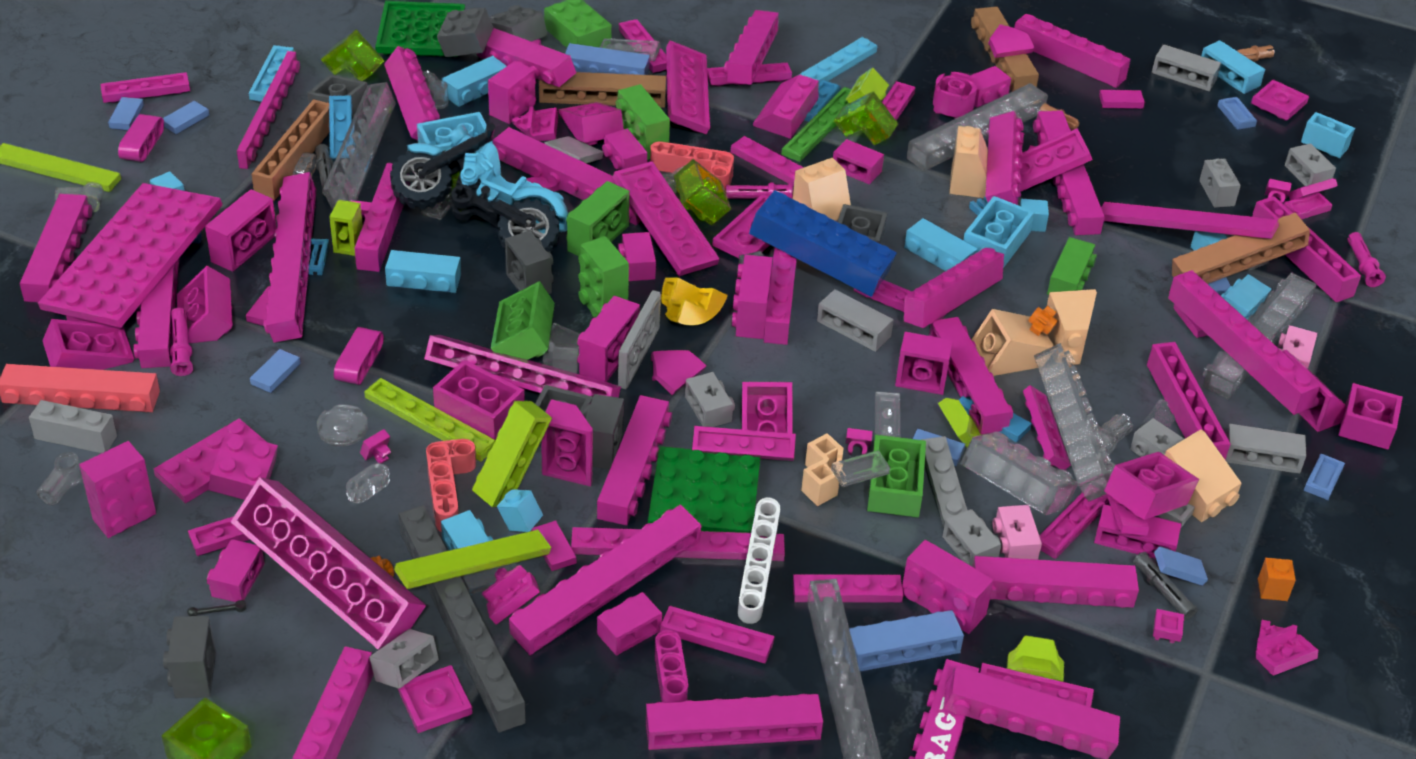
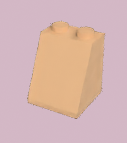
M958 126L949 194L984 198L986 194L988 149L980 128Z
M829 158L796 170L793 200L803 203L807 207L838 222L843 204L851 205L845 169L835 159Z
M1096 289L1049 293L1047 306L1056 311L1054 318L1058 322L1047 336L1056 349L1053 357L1057 366L1080 364L1097 294Z
M992 309L971 339V341L975 342L979 355L984 358L986 367L989 372H992L993 376L1044 367L1056 350L1044 332L1038 336L1029 330L1032 326L1028 322L1030 316Z
M1200 429L1166 450V457L1199 479L1189 504L1195 507L1192 515L1200 522L1209 517H1215L1223 508L1232 506L1237 502L1241 481L1203 430Z

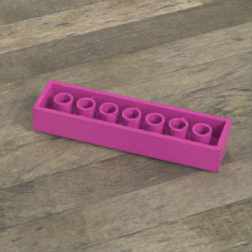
M259 477L231 520L235 527L378 650L408 629H411L426 606L278 481Z

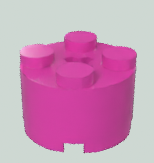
M951 72L949 76H945L944 73L938 76L933 97L934 112L952 116L957 120L964 119L974 109L977 83L973 82L971 76L961 72Z

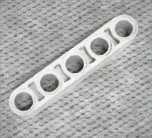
M763 498L756 506L738 605V616L740 620L747 624L758 622L763 612L780 515V505L773 498ZM760 558L764 561H757L755 559ZM756 581V582H759L760 584H752V583H750V582ZM746 605H754L755 608H748Z

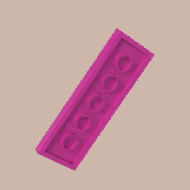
M670 40L666 46L668 117L674 124L683 125L695 132L707 134L710 129L707 56Z
M653 161L614 172V181L618 186L630 191L629 203L679 276L718 264L720 258Z

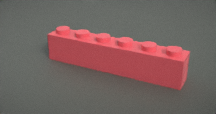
M6 364L0 377V397L2 403L38 405L40 400L77 408L153 412L160 393L156 373Z

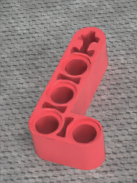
M661 141L654 142L651 145L650 162L653 161L659 171L710 179V190L713 193H726V185H730L733 178L734 156L730 152Z
M468 439L434 442L426 448L435 526L440 532H442V520L459 514L454 474L468 473L476 467L475 444Z

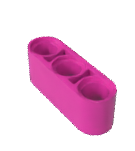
M139 114L119 144V158L144 162L163 133V118Z
M357 327L335 365L334 379L360 385L382 348L383 332Z
M672 630L661 631L657 634L655 641V663L661 701L665 703L687 701L688 679L681 638Z

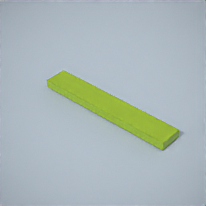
M6 143L0 145V164L110 192L121 180V175L118 172Z
M382 378L364 391L366 399L442 441L456 439L471 440L475 444L476 459L480 462L487 457L496 441Z
M534 530L396 563L394 571L406 589L548 555L551 546L539 530Z

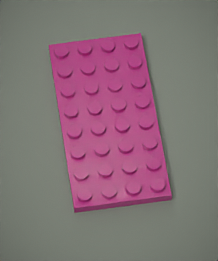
M142 183L38 302L40 309L121 328L223 205L221 199Z

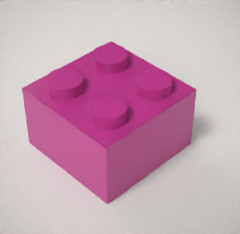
M513 61L488 80L489 115L510 124L512 119L516 116L520 117L529 110L530 106H534L536 102L535 69Z
M905 332L895 386L943 395L953 340Z
M1353 383L1345 404L1347 407L1342 418L1339 436L1389 449L1397 429L1403 397Z
M226 431L210 473L209 490L245 500L259 477L270 479L276 462L278 445Z

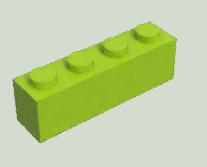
M514 401L502 428L498 432L496 441L487 455L484 466L477 475L472 491L491 507H497L507 492L518 489L552 417L532 401Z

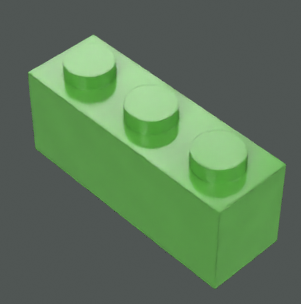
M1072 237L1068 238L1051 275L1048 295L1050 292L1084 289L1085 281L1088 280L1091 272L1090 267H1094L1097 254H1094L1096 244Z

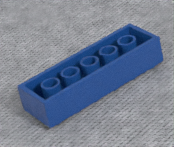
M776 190L772 192L756 212L749 234L870 297L874 295L889 273L897 252L889 249L887 246L869 239L867 236L832 220L826 215Z

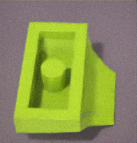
M945 398L938 403L956 435L968 449L975 444L977 439L984 436V434H980L973 419L967 414L959 400Z
M1025 635L1016 649L1008 654L1007 669L1063 682L1064 661L1057 652L1054 640Z

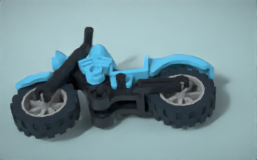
M493 123L487 124L485 132L476 137L470 136L466 128L460 125L452 131L450 136L452 148L446 151L428 143L407 145L408 151L404 156L400 155L397 158V162L393 163L390 179L394 196L399 198L402 204H408L410 208L414 209L415 207L426 209L429 206L432 208L436 206V203H442L445 200V196H448L450 193L452 176L460 172L456 186L451 192L454 217L463 221L470 219L473 215H478L498 228V238L503 249H505V238L531 230L535 237H539L544 249L551 253L553 246L556 247L559 232L567 231L566 219L568 210L563 202L564 198L562 195L544 188L538 183H531L524 176L514 184L506 181L500 175L501 167L498 150L493 143H490L494 139L495 125ZM410 171H412L415 176L407 175V174H408ZM405 181H414L410 186L405 183Z

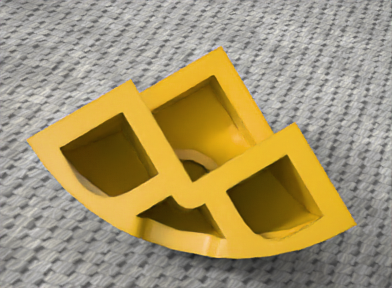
M665 278L661 301L662 304L666 305L667 312L665 315L671 321L683 325H699L712 319L721 310L728 295L714 288H698L680 278Z

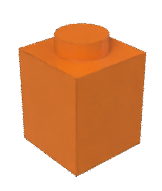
M1265 558L1258 577L1261 599L1288 601L1296 581L1292 560Z

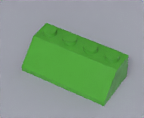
M540 281L499 301L491 343L493 352L528 360L534 356L540 357L548 350L555 303Z

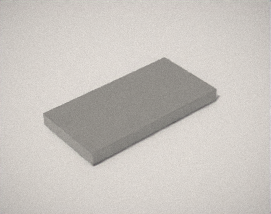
M652 290L619 350L618 386H621L623 389L629 387L660 328L661 294L658 291Z

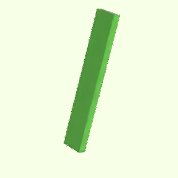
M843 87L782 148L781 155L801 162L853 109L846 100L851 89Z

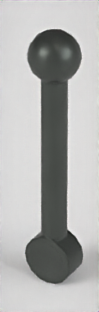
M238 600L235 604L201 609L190 607L187 610V615L197 616L198 614L235 609L238 612H243L246 610V602Z

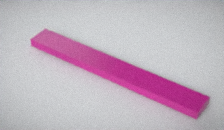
M1104 202L1101 207L1105 217L1104 221L1267 239H1272L1279 227L1278 219Z

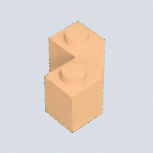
M828 433L807 444L805 462L807 468L803 472L801 491L817 506L838 496L844 448Z

